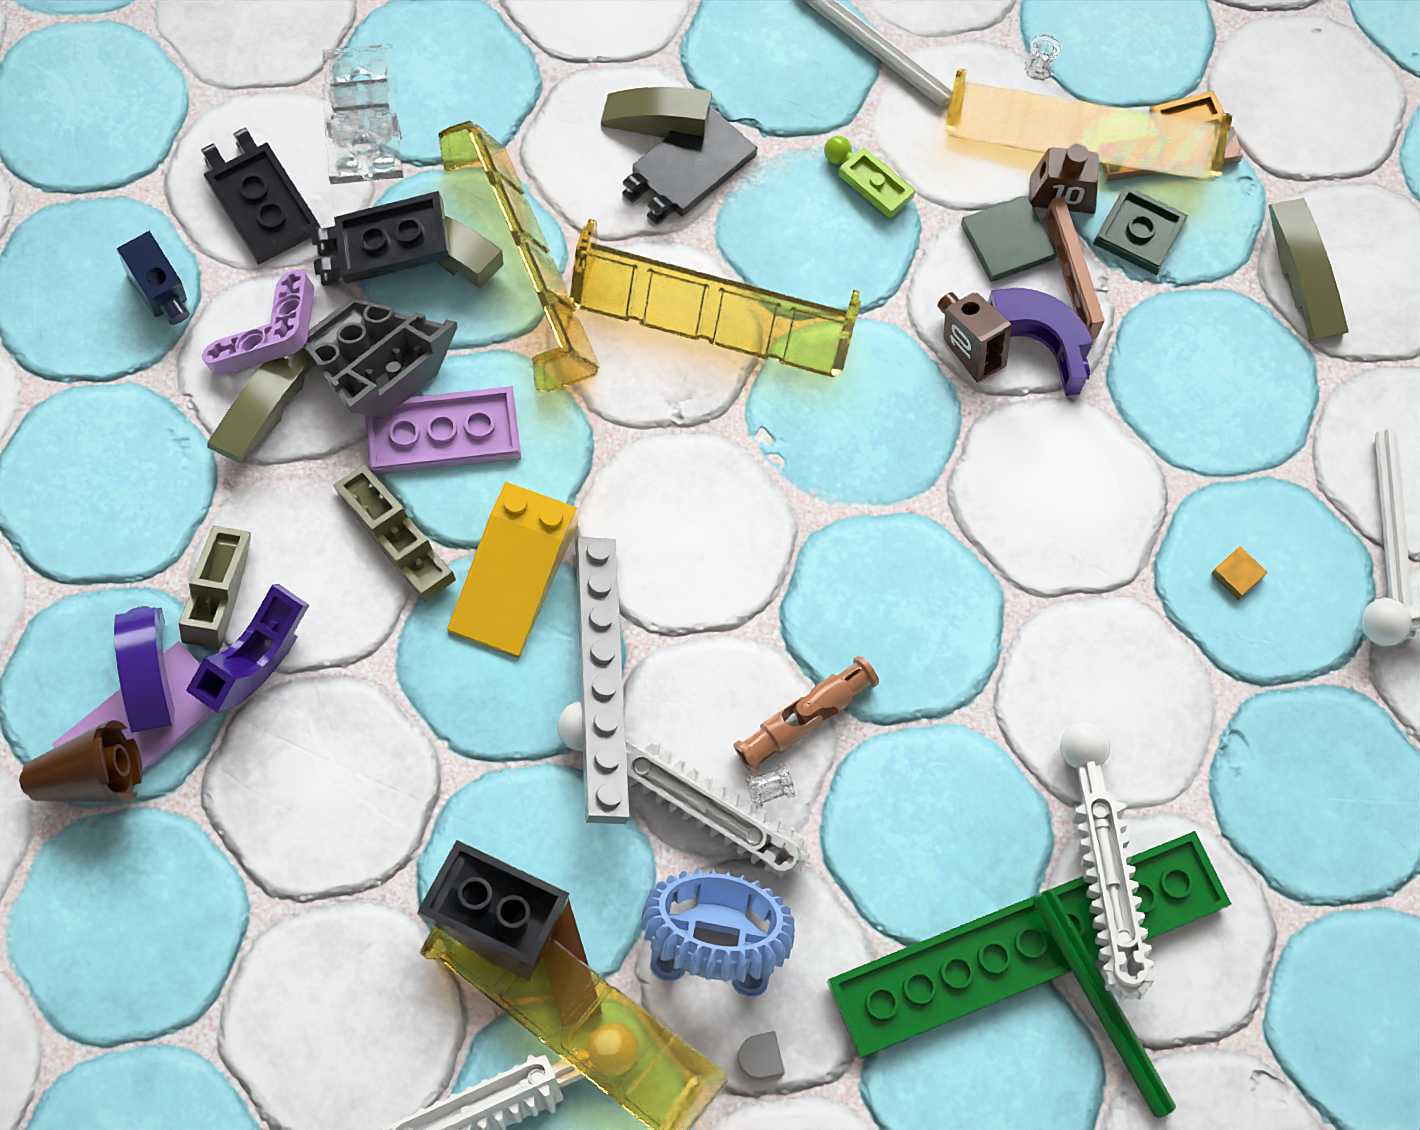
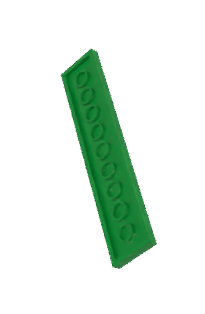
M1196 831L1133 855L1131 861L1127 863V865L1134 866L1136 870L1133 878L1130 880L1138 882L1139 885L1133 896L1140 897L1142 900L1140 907L1136 911L1145 915L1143 923L1139 927L1148 930L1146 939L1142 943L1232 905ZM1084 876L1052 889L1057 894L1094 962L1100 961L1098 959L1100 949L1104 948V946L1095 943L1096 936L1101 930L1094 929L1092 923L1094 918L1099 915L1090 913V905L1096 899L1087 897L1086 893L1088 887L1093 884L1084 882ZM1035 896L829 978L827 984L859 1060L1071 973V968L1033 903Z

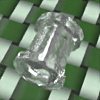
M1039 35L1031 41L1029 47L1030 55L1025 60L1024 71L1027 76L1034 80L1043 81L1053 75L1054 61L1059 57L1061 51L1060 43L1053 36Z
M784 763L778 764L775 770L754 776L752 773L745 776L749 795L756 809L763 808L765 802L783 796L789 799L795 797L794 785ZM773 783H777V784H778L777 786H774V787H771V788H768V789H763L764 786H767V785H770V784H773Z

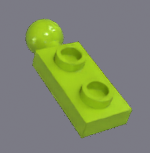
M833 136L826 142L824 154L827 160L833 164L843 163L839 168L838 175L889 219L914 198L915 189L864 146L856 154H853L850 141L843 136Z

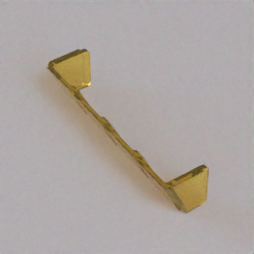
M960 68L956 71L945 131L948 132V137L1045 153L1051 147L1069 148L1070 145L1079 143L1084 145L1088 151L1097 152L1100 163L1214 182L1215 179L1220 177L1233 115L1223 112L1218 122L1214 124L1172 117L1160 113H1149L1101 105L1094 102L1036 94L1029 91L967 82V69Z
M472 121L456 124L440 131L438 139L442 165L445 171H452L481 161L558 342V348L540 353L532 358L536 390L551 392L594 377L600 365L581 321L573 314L576 311L555 261L548 256L547 252H550V249L530 203L522 195L525 194V191L506 148L481 126L475 125Z
M589 219L587 226H583L575 251L570 298L573 299L572 304L578 309L622 321L635 320L644 327L692 340H699L701 338L708 340L711 345L762 359H769L771 357L778 359L781 364L828 377L838 376L839 371L843 372L861 306V300H859L860 291L853 290L848 310L844 311L597 244V220Z
M435 926L420 949V955L425 959H440L651 1130H691L729 1081L727 1079L728 1075L681 1037L673 1034L663 1023L619 989L606 982L601 975L554 939L550 940L530 982L491 964Z

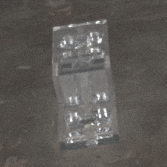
M393 44L322 50L325 84H321L330 185L404 178L400 144L402 133ZM359 75H365L370 78L369 80L352 81ZM356 144H373L367 151H358L354 148Z

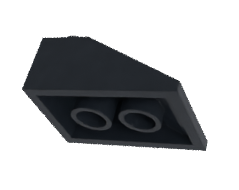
M456 840L418 909L417 915L491 964L530 982L566 910L570 893Z

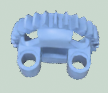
M696 869L693 875L682 871L679 878L670 875L666 882H658L656 889H652L649 892L641 918V930L645 931L644 940L652 941L650 969L656 977L665 981H674L680 979L687 971L689 975L706 978V980H723V982L732 980V986L735 991L746 997H757L766 992L774 966L782 967L784 959H789L795 938V919L790 915V908L783 905V899L780 896L773 897L771 888L762 890L759 881L749 883L744 875L740 878L730 876L729 871L726 875L716 874L714 869L709 874H703L699 869ZM696 896V907L694 909L686 910L679 914H670L673 901L678 904L685 900L693 899ZM749 906L752 907L751 910L759 915L763 921L767 919L770 921L768 933L760 931L746 918ZM698 927L738 935L737 947H727L702 942L693 938L694 929Z

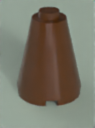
M111 720L101 723L26 762L19 777L20 787L33 801L121 803L133 800L138 794L132 793L134 785L142 782V762L138 746L134 738L126 739L121 730L127 729V727L120 721Z

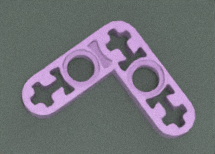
M296 269L287 272L278 280L270 324L219 339L207 346L202 354V360L214 375H226L291 355L306 344L314 295V285L303 270Z

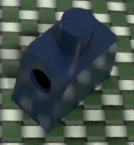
M150 230L116 248L127 277L154 317L164 314L171 325L179 324L188 318L190 312L184 305L187 297L183 284Z

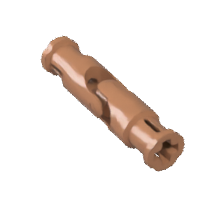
M857 656L853 659V664L838 675L831 674L810 691V694L800 697L760 724V730L745 741L738 740L733 743L735 752L747 769L755 773L759 770V764L774 753H783L818 727L823 720L838 714L852 704L853 697L867 687H876L879 684L877 674L864 657ZM795 713L800 726H790L786 723V720Z

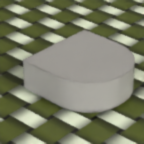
M775 1031L751 1036L741 1045L738 1053V1063L741 1070L747 1076L753 1079H765L785 1073Z

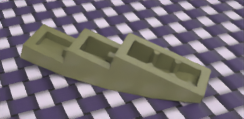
M1305 198L1268 205L1282 274H1289L1296 308L1302 307L1309 341L1348 333L1349 330L1330 260Z
M303 347L291 355L265 362L260 366L228 409L207 442V448L239 464L282 420V409L303 388V377L315 365Z
M365 464L333 484L337 493L424 602L456 581L453 571L432 549L426 536L408 518L404 507Z

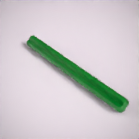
M1047 889L1037 894L1033 898L1034 905L1152 1114L1156 1118H1162L1172 1113L1176 1109V1104L1111 990H1106L1104 977L1101 975L1100 970L1053 889Z

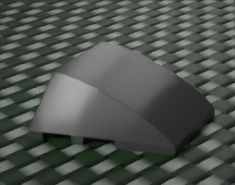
M351 298L309 330L308 339L303 348L351 413L386 417L438 375L458 327L455 321L445 320L444 324L426 320L425 314L415 313L412 316L394 313L391 306Z

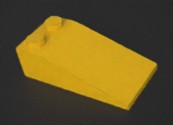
M505 481L489 516L447 631L520 658L578 526L577 507Z

